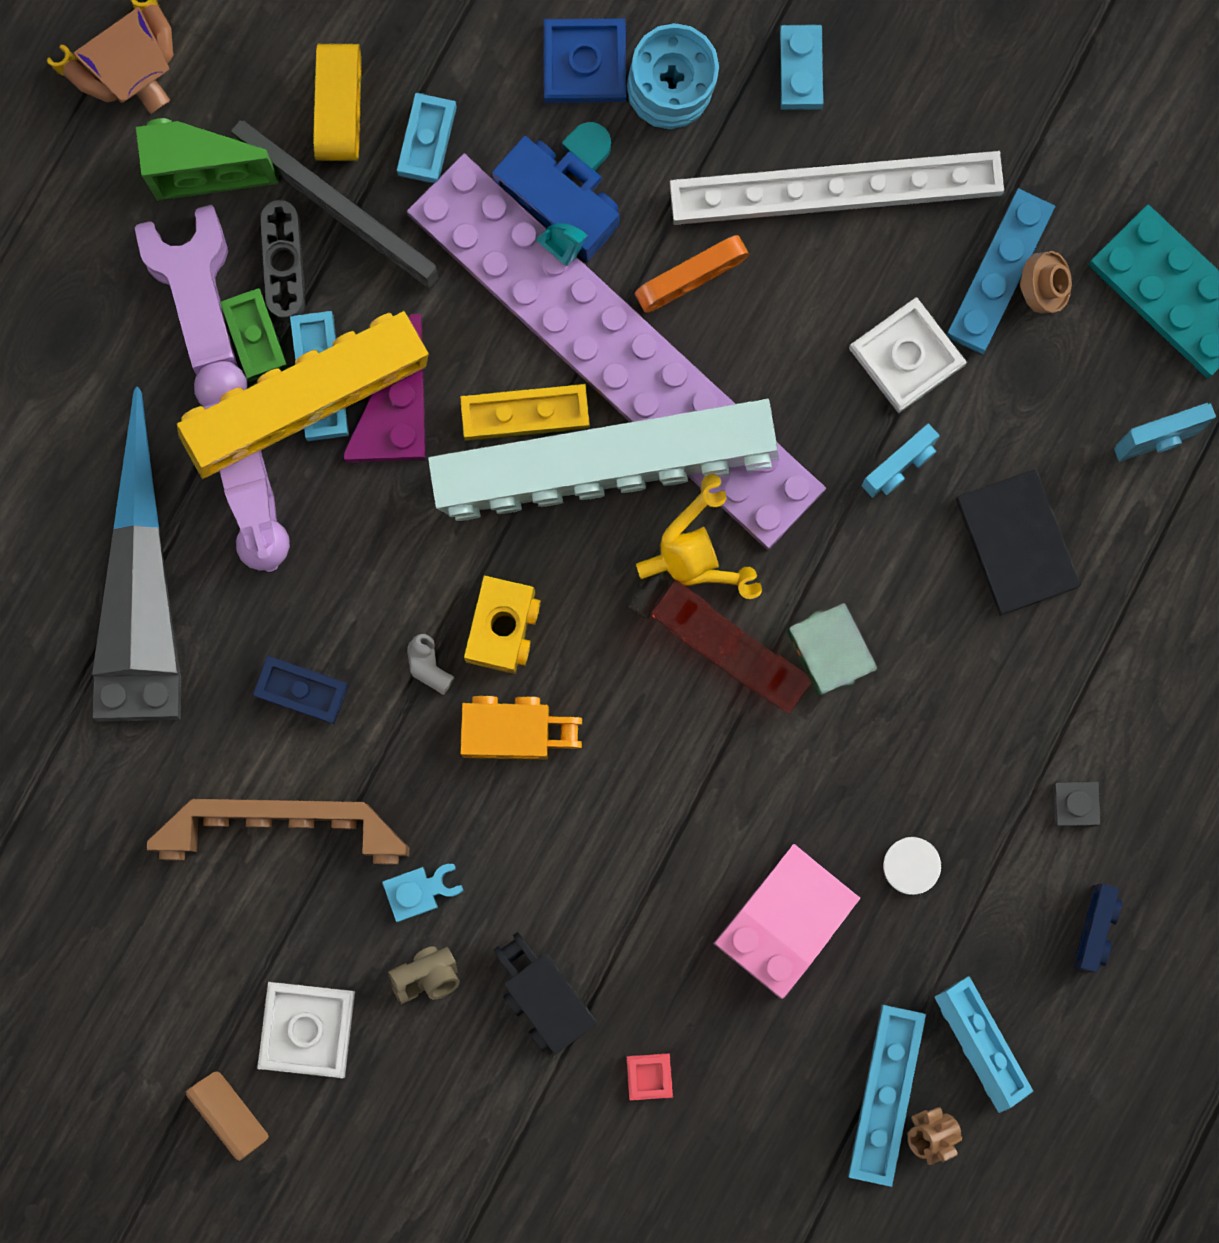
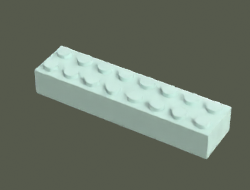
M769 399L444 454L428 457L436 508L449 515V517H455L456 521H464L481 517L480 510L485 509L496 510L497 514L517 512L522 510L521 503L532 501L533 503H538V507L562 504V496L575 494V496H579L580 500L605 496L604 489L617 487L621 489V493L641 491L646 489L645 482L660 480L663 486L688 482L687 475L702 473L704 477L709 474H715L723 477L730 475L729 468L745 465L747 472L765 470L772 467L771 461L779 460L770 402Z

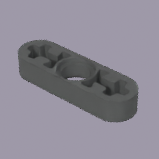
M276 200L267 204L261 213L265 297L269 311L277 320L291 322L290 317L302 315L306 305L301 224L297 211L292 204L283 200ZM283 212L286 218L291 220L284 223L286 240H279L275 224L270 223V221L277 220V213ZM280 251H288L295 257L293 266L287 271H277L272 267V259ZM280 282L288 283L289 294L292 299H296V302L289 304V310L286 311L282 310L280 304L275 303V301L282 299V286Z

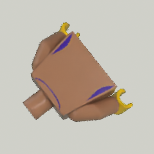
M131 0L134 7L132 12L74 53L65 45H60L59 48L65 53V58L61 62L55 63L50 57L47 58L50 66L58 74L64 75L81 92L108 103L118 100L123 103L136 94L149 113L152 114L170 101L167 94L156 81L158 77L170 69L168 63L173 57L172 29L158 6L157 0H147L143 3Z

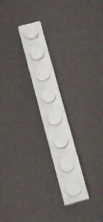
M1000 151L670 180L673 223L674 225L1002 196L1004 185Z

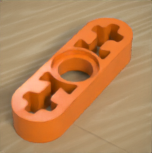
M739 235L732 236L648 281L638 288L634 294L644 312H652L739 265L749 256V252Z

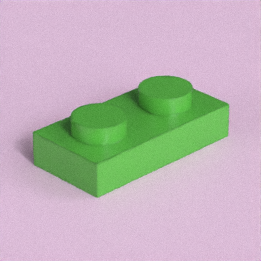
M260 288L221 301L220 304L247 380L249 382L257 380L263 374L273 369H280L281 371L288 369Z

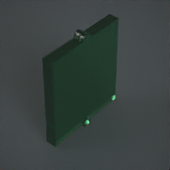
M845 603L821 614L815 611L810 615L809 619L786 629L819 696L843 685L848 688L854 684V680L878 669Z

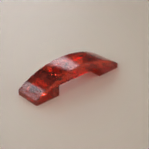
M675 580L653 610L651 616L728 675L777 708L790 714L814 679L781 655L771 652L709 607L710 604Z

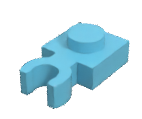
M442 865L436 870L434 876L427 878L425 869L421 867L383 881L382 883L396 922H401L438 908L434 898L436 895L442 894L447 897L459 895L463 891L462 885L450 889L443 885L444 875L456 870L455 865Z

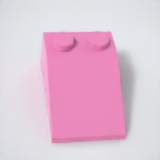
M793 844L713 944L776 996L783 999L811 965L860 900V897Z

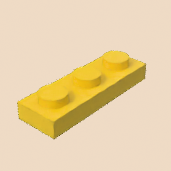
M585 384L460 396L465 441L590 428Z

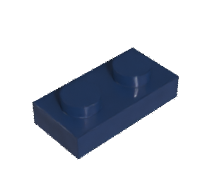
M267 656L253 696L335 725L349 685L340 680Z
M1106 884L1094 885L1073 968L1087 972H1098L1099 965H1106L1111 951V941L1106 940L1110 923H1117L1122 908V900L1117 899L1119 888Z

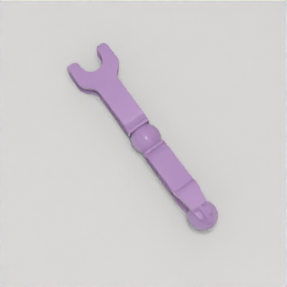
M212 205L196 209V233L191 241L182 246H170L162 242L160 234L156 231L155 225L151 221L135 226L140 255L149 273L159 282L171 286L193 370L197 375L194 382L195 395L205 409L219 403L220 397L232 389L241 387L243 390L247 389V379L237 365L215 278L217 272L226 261L228 247L219 218ZM260 450L220 470L225 496L240 528L236 539V551L241 561L249 568L271 572L277 570L278 565L286 558L290 544L285 528L277 522L275 499Z

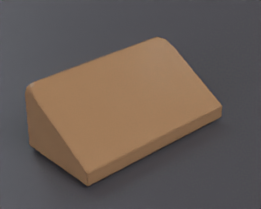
M213 1072L186 1091V1096L236 1160L240 1161L246 1158L268 1140V1133L220 1072Z

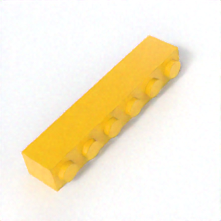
M405 311L395 316L391 313L384 314L372 321L370 328L358 334H355L354 331L345 333L332 343V347L320 353L317 350L309 351L295 361L296 365L282 372L280 369L268 371L257 380L258 384L245 390L241 387L232 389L220 397L219 403L207 409L204 406H199L185 413L181 417L182 421L177 423L178 436L201 478L204 479L425 368L429 353Z

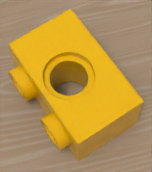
M484 576L464 655L466 663L516 674L518 664L526 665L531 641L525 640L524 637L528 623L536 624L541 600L534 599V587ZM501 616H509L516 622L513 633L504 637L496 635L492 631L494 621Z

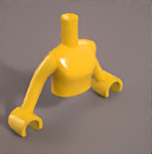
M709 474L703 478L699 496L668 526L662 535L660 544L661 555L636 563L641 579L668 571L683 586L701 583L738 585L739 593L746 599H755L760 596L762 592L760 583L745 584L747 581L754 580L757 577L755 569L743 567L738 573L711 570L718 568L719 564L705 527L692 532L682 533L707 505L718 507L725 503L727 499L725 491L708 492L710 489L721 485L719 476Z

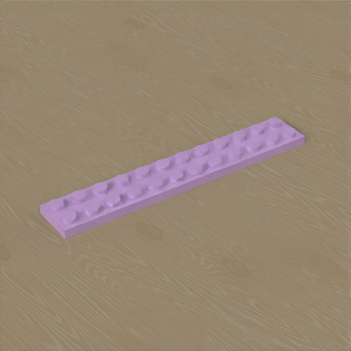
M465 153L438 179V182L436 181L407 210L408 216L629 422L735 405L730 398L577 257L566 266L539 244L536 239L546 228ZM778 443L779 460L771 461V468L747 472L745 465L729 468L730 475L720 477L721 485L708 491L710 493L725 491L727 499L720 507L767 550L784 535L826 490L822 483ZM704 474L687 475L701 488L700 485Z

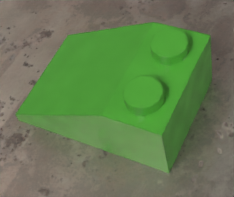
M165 118L153 119L147 122L146 126L136 127L141 174L157 201L279 184L277 172L266 149L179 121L172 122L170 119Z

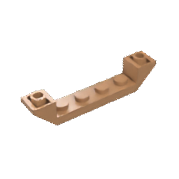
M191 799L147 841V850L159 852V860H185V852L197 853L198 819H203V826L229 827V819H246V827L271 828L272 820H289L288 828L300 829L314 828V821H331V829H357V822H363L362 854L373 856V864H399V856L409 857V847L365 802Z

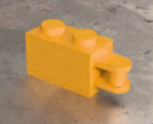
M473 696L472 703H462L461 755L463 758L548 760V748H582V742L578 741V726L582 725V718L549 716L548 705H540V698L515 697V704H498V697ZM549 725H561V740H548Z

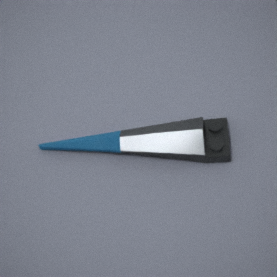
M137 386L133 392L92 672L94 677L93 719L96 722L181 720V673L159 531L143 395Z

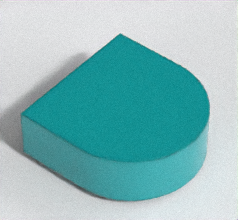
M586 122L577 126L561 143V146L567 153L571 151L595 171L610 154L611 138L606 128L595 122Z

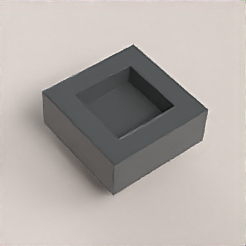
M1099 782L1053 784L1055 826L1100 825Z

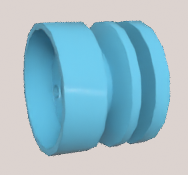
M676 23L658 26L643 36L634 50L626 86L629 102L640 118L652 126L665 129L685 127L700 118L710 102L719 72L717 53L708 38L691 26ZM665 78H673V84L676 85V89H669Z

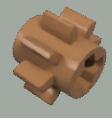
M937 1107L931 1111L925 1110L911 1117L915 1127L907 1132L908 1143L916 1156L922 1159L927 1158L928 1165H932L940 1160L945 1162L958 1155L954 1145L962 1141L961 1129L953 1116L942 1114L941 1107Z

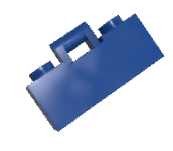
M524 136L492 172L493 180L546 228L556 223H565L586 233L588 236L578 255L588 262L619 227L620 214L617 212L619 207L603 192H600L598 195L593 192L601 182L602 177L571 151L557 164L554 160L556 158L555 153L540 140L534 143ZM569 171L583 183L582 187L580 188L564 174Z

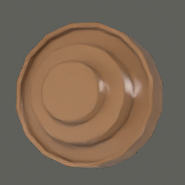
M1054 251L1032 254L1024 265L1020 279V288L1027 304L1033 311L1040 314L1061 311L1067 305L1072 287L1071 273L1067 262L1059 253Z

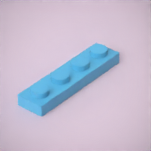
M886 1005L881 1006L848 1171L849 1178L892 1187L926 1014Z

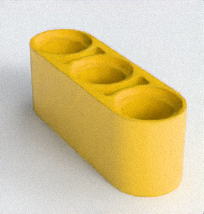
M317 44L314 110V154L316 161H358L361 92V51L359 44Z

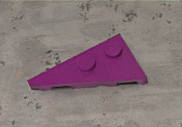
M410 314L409 320L423 343L421 314ZM423 369L372 394L344 452L346 463L426 460Z

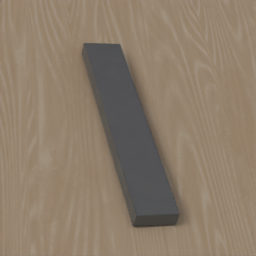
M239 121L231 130L235 140L266 149L278 176L428 289H431L437 282L439 277L434 263L245 121Z

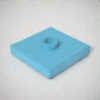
M1205 403L1132 428L1115 445L1114 450L1118 461L1120 462L1157 449L1158 453L1181 445V440L1199 434L1216 418L1212 405Z

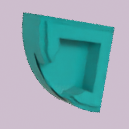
M556 223L545 229L537 237L536 241L560 262L568 266L576 259L588 235L572 225Z

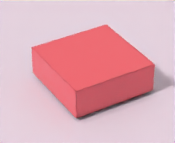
M670 1053L627 1056L629 1100L673 1098Z

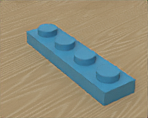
M1018 188L946 335L949 339L982 355L984 354L1018 285L1024 265L1033 254L1055 205Z

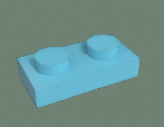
M781 25L780 27L781 110L822 109V25Z
M415 93L397 167L398 176L430 183L438 182L457 108L456 101Z
M928 423L865 478L862 487L872 498L880 491H883L886 495L890 494L905 480L901 474L912 463L917 468L921 467L937 452L932 446L940 435Z

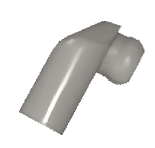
M418 634L409 643L407 649L410 672L416 679L445 695L455 677L436 666L435 642L432 637L427 634Z

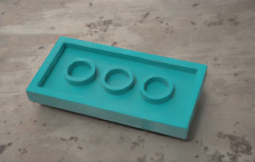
M1147 204L1090 261L1088 266L1209 379L1219 369V270Z

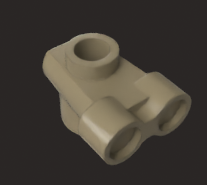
M436 947L425 948L415 955L414 962L410 964L405 963L388 971L392 982L391 987L401 1005L418 997V994L424 990L430 999L443 998L452 993L460 983L456 975L458 972L456 962L448 947L439 951Z

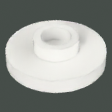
M908 837L895 842L888 849L884 857L883 870L887 881L894 889L904 894L915 895L926 892L935 885L941 872V860L938 852L929 842L921 838Z

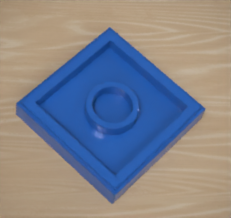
M625 18L544 19L545 103L626 102Z

